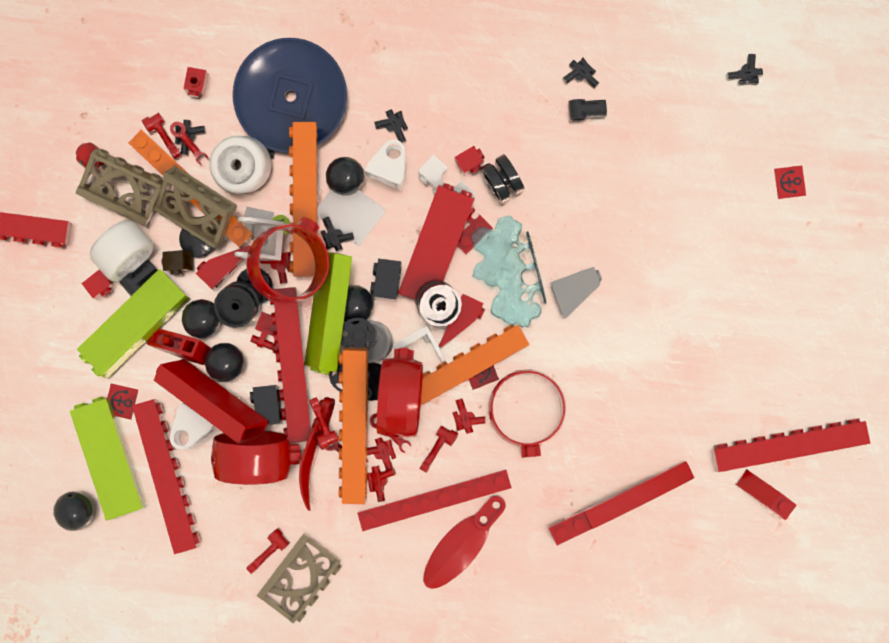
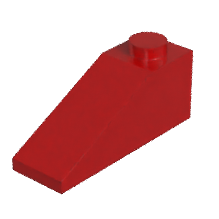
M248 245L214 257L207 262L203 261L196 268L198 271L195 274L215 291L244 260V258L235 257L234 252H249L251 246Z
M462 294L460 298L462 303L461 312L457 319L447 326L438 347L443 348L475 323L477 318L481 319L485 311L482 308L484 303Z
M158 329L147 342V345L201 365H204L205 356L211 348L200 339L163 329Z
M746 470L735 484L781 520H786L797 506V504L749 470Z

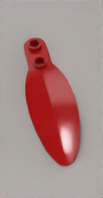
M325 397L323 400H320L319 404L329 426L335 400L334 398ZM317 418L313 421V429L306 443L299 468L300 492L308 511H311V475L319 451L316 436L323 433Z
M495 495L490 497L475 515L460 521L441 539L425 567L423 582L427 588L436 589L446 585L473 562L487 540L490 527L506 508V502L501 496ZM499 502L500 507L494 508L493 503ZM482 516L487 517V522H481L480 518Z

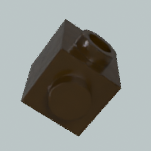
M176 250L162 252L161 264L163 271L170 272V275H182V271H193L192 251Z

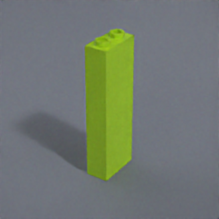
M328 252L329 270L323 285L313 296L304 365L311 367V371H317L321 374H329L330 371L337 372L352 256Z
M159 269L77 348L80 353L79 358L84 363H90L93 366L91 370L96 376L108 379L190 298L164 271Z
M103 396L92 399L93 403L85 405V402L74 405V409L69 412L105 520L108 521L146 507L110 399H104Z

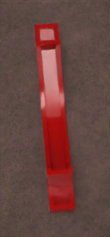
M684 461L617 496L564 518L565 520L548 529L556 546L689 482L695 477L687 461Z

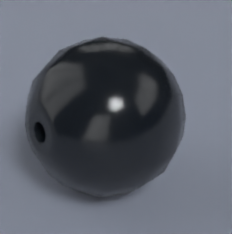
M339 157L334 159L327 167L326 183L334 193L350 196L363 186L365 180L364 169L357 160L350 157Z
M360 285L348 286L344 322L352 318H364L367 320L374 309L372 295L366 288ZM353 321L351 323L358 324L360 321Z
M205 299L194 300L187 304L182 312L181 322L183 328L192 337L200 339L210 337L220 327L221 322L217 318L212 301Z
M231 343L216 344L208 350L205 356L206 371L212 379L219 382L234 380L241 374L244 368L243 354L237 346Z
M77 491L67 492L61 495L55 502L53 516L57 524L63 529L78 531L87 527L93 518L94 507L89 497Z

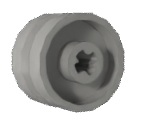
M368 320L376 331L375 343L368 351V363L381 361L389 355L393 346V337L386 325L378 321ZM368 326L367 331L372 333L371 328Z

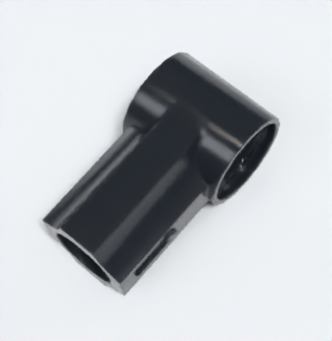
M573 99L568 101L571 121L607 116L606 99L589 101Z
M148 260L135 272L126 275L119 283L132 296L158 270Z

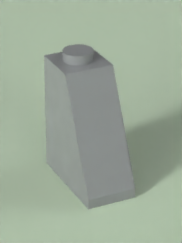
M591 267L550 282L562 319H566L601 285L602 277L599 270L595 271V268Z

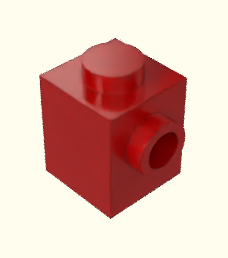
M187 67L183 89L188 93V96L199 98V95H205L209 75L207 70Z
M472 146L455 156L454 160L463 176L470 172L475 174L480 171L485 157L480 148L476 149L475 146Z
M100 270L81 283L95 300L101 296L106 297L112 292L111 288L114 287L111 280L107 279Z

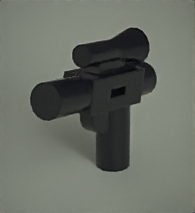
M748 54V64H744L741 70L727 72V79H743L739 80V85L759 84L758 76L763 75V69L755 68L756 54Z
M584 57L578 63L572 60L569 66L573 70L563 77L566 84L574 78L577 81L584 79L594 88L600 83L592 76L596 70L587 63Z
M390 109L385 112L388 119L374 121L376 129L386 127L389 132L394 131L398 141L401 143L407 141L401 127H403L404 131L408 129L402 110L394 114L393 110Z
M183 120L186 128L185 133L192 141L195 139L196 134L206 133L205 125L191 127V120ZM179 125L175 126L176 132L180 130ZM175 137V144H180V137ZM181 140L180 155L188 156V147Z
M329 216L322 219L327 233L325 230L320 232L327 250L334 247L336 252L343 249L341 242L354 240L353 232L343 234L340 229L335 230Z

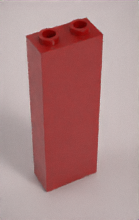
M444 183L443 186L438 185L398 294L415 300L416 293L423 284L432 280H445L475 198L472 197L473 193L466 190L458 192L454 190V186Z
M181 359L163 363L156 369L153 381L239 444L262 437L268 420L187 360Z

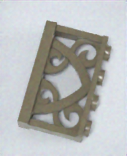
M95 149L90 154L89 161L75 194L145 226L153 215V208L156 204L163 179L158 174H150L144 171V168L141 166L127 163L124 158L109 155V152L104 149ZM98 161L107 165L106 169L100 166V172L104 174L102 176L95 169V164ZM92 173L97 180L92 185H89L87 183ZM125 176L132 187L133 193H126L120 198H116L114 188L107 180ZM145 182L153 186V194L148 196L142 195V192L148 190L143 186ZM107 186L109 193L102 191V189ZM127 197L135 198L130 199L132 201V204L126 202ZM143 200H151L147 211L143 210Z
M176 166L164 172L162 178L164 180L153 209L213 248L223 243L232 215L238 205ZM171 185L174 186V192L170 191ZM168 196L175 197L172 201H167ZM197 200L205 216L192 217L185 201ZM218 215L222 216L221 222L216 218ZM214 224L217 227V232L214 231Z
M303 533L256 596L294 624L296 620L300 623L306 615V612H304L305 608L308 605L312 607L318 599L315 596L319 590L324 591L330 583L327 579L331 574L335 576L342 567L339 565L341 560L309 535ZM308 542L321 553L312 557L305 544ZM320 557H325L329 560L330 566L326 571H322L320 566L325 563L320 562L315 565L314 561ZM297 558H301L302 562L306 559L307 563L297 566L295 561ZM309 566L310 587L301 590H290L292 580L286 571L287 568L302 570ZM317 575L324 576L317 586ZM281 579H286L288 582L286 590H283L285 585H280ZM268 593L282 596L281 605L267 596ZM311 594V595L309 596V598L306 600V602L304 603V601H303V599L301 598V596H305V595ZM287 597H291V607L293 602H298L299 607L296 611L289 612L286 609L285 600Z

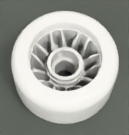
M231 136L216 145L210 157L209 167L212 178L225 191L235 194L250 193L259 189L267 181L271 172V158L266 147L255 138ZM237 159L242 164L239 170L235 168V161Z
M124 220L110 227L95 241L90 250V258L107 279L120 281L129 273L135 272L148 260L153 251V243L135 222Z

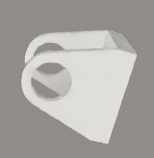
M398 140L387 141L367 163L365 168L366 176L402 190L406 164L404 145ZM391 150L401 152V155L396 159H391L387 156Z
M238 217L237 222L254 226L253 242L265 230L284 224L281 221L250 217ZM282 230L273 232L265 240L260 251L259 261H281ZM234 252L235 257L247 259L248 252Z
M427 326L393 344L395 349H399L424 337L426 342H431L442 363L446 362Z
M181 403L175 415L170 442L176 449H192L213 433L216 427L186 404ZM183 431L189 434V441L186 445L181 444L179 436Z

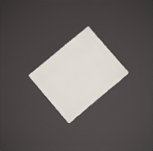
M330 190L317 207V216L321 219L329 216L334 228L340 229L343 234L353 232L354 240L351 241L360 246L386 209L359 190L350 196H342Z

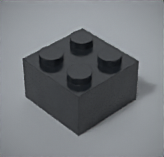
M378 258V262L374 263L372 274L376 277L375 282H371L370 293L373 295L374 300L397 303L402 269L401 261Z
M279 386L252 387L253 392H250V402L254 404L255 411L268 420L266 426L283 424Z

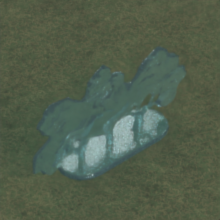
M509 215L498 219L494 231L479 226L476 232L472 234L471 240L475 250L485 256L483 261L476 264L472 276L479 280L483 279L485 284L490 287L498 286L501 291L492 302L491 314L497 318H502L504 322L510 325L518 323L521 327L528 328L531 320L539 317L542 313L540 305L533 301L534 293L539 291L543 303L547 304L530 234L528 231L526 232L527 244L521 243L518 236L521 233L522 224L517 220H513V217ZM516 243L518 247H512L511 245ZM525 249H529L532 264H524V261L519 257V254ZM534 269L537 283L530 286L523 281L522 273L525 270ZM530 290V292L527 293L529 297L522 301V294ZM531 300V304L527 305L526 303Z

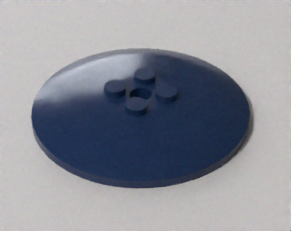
M279 38L260 45L244 59L234 79L233 106L239 123L250 137L260 141L268 149L289 153V146H293V138L289 137V127L293 126V122H316L317 146L325 142L336 131L346 110L347 86L340 66L325 49L305 39ZM288 91L296 93L294 101L286 100L285 95Z

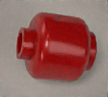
M91 142L82 143L75 153L77 162L86 168L91 152L100 148ZM101 161L96 162L95 169H99L104 163Z

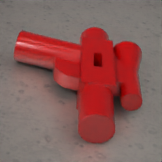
M281 251V261H260L261 264H270L272 269L277 270L280 284L288 283L285 268H287V272H290V252L282 253Z
M463 398L455 400L460 414L458 415L457 411L452 412L457 431L465 429L466 434L474 432L472 425L486 424L485 416L475 417L473 412H467Z
M382 437L375 439L376 446L368 447L367 455L374 454L376 459H382L386 470L393 468L389 456L395 459L396 455L391 439L383 442Z
M379 466L371 467L372 472L367 473L370 492H376L378 502L385 501L383 490L388 482L387 478L396 475L394 468L381 472Z

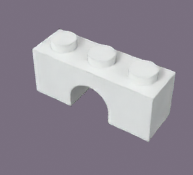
M433 154L418 170L420 175L418 178L425 185L429 183L434 188L432 191L435 194L438 185L443 186L441 178L448 170V167ZM462 180L454 187V190L458 192L466 190L473 193L472 197H475V192Z

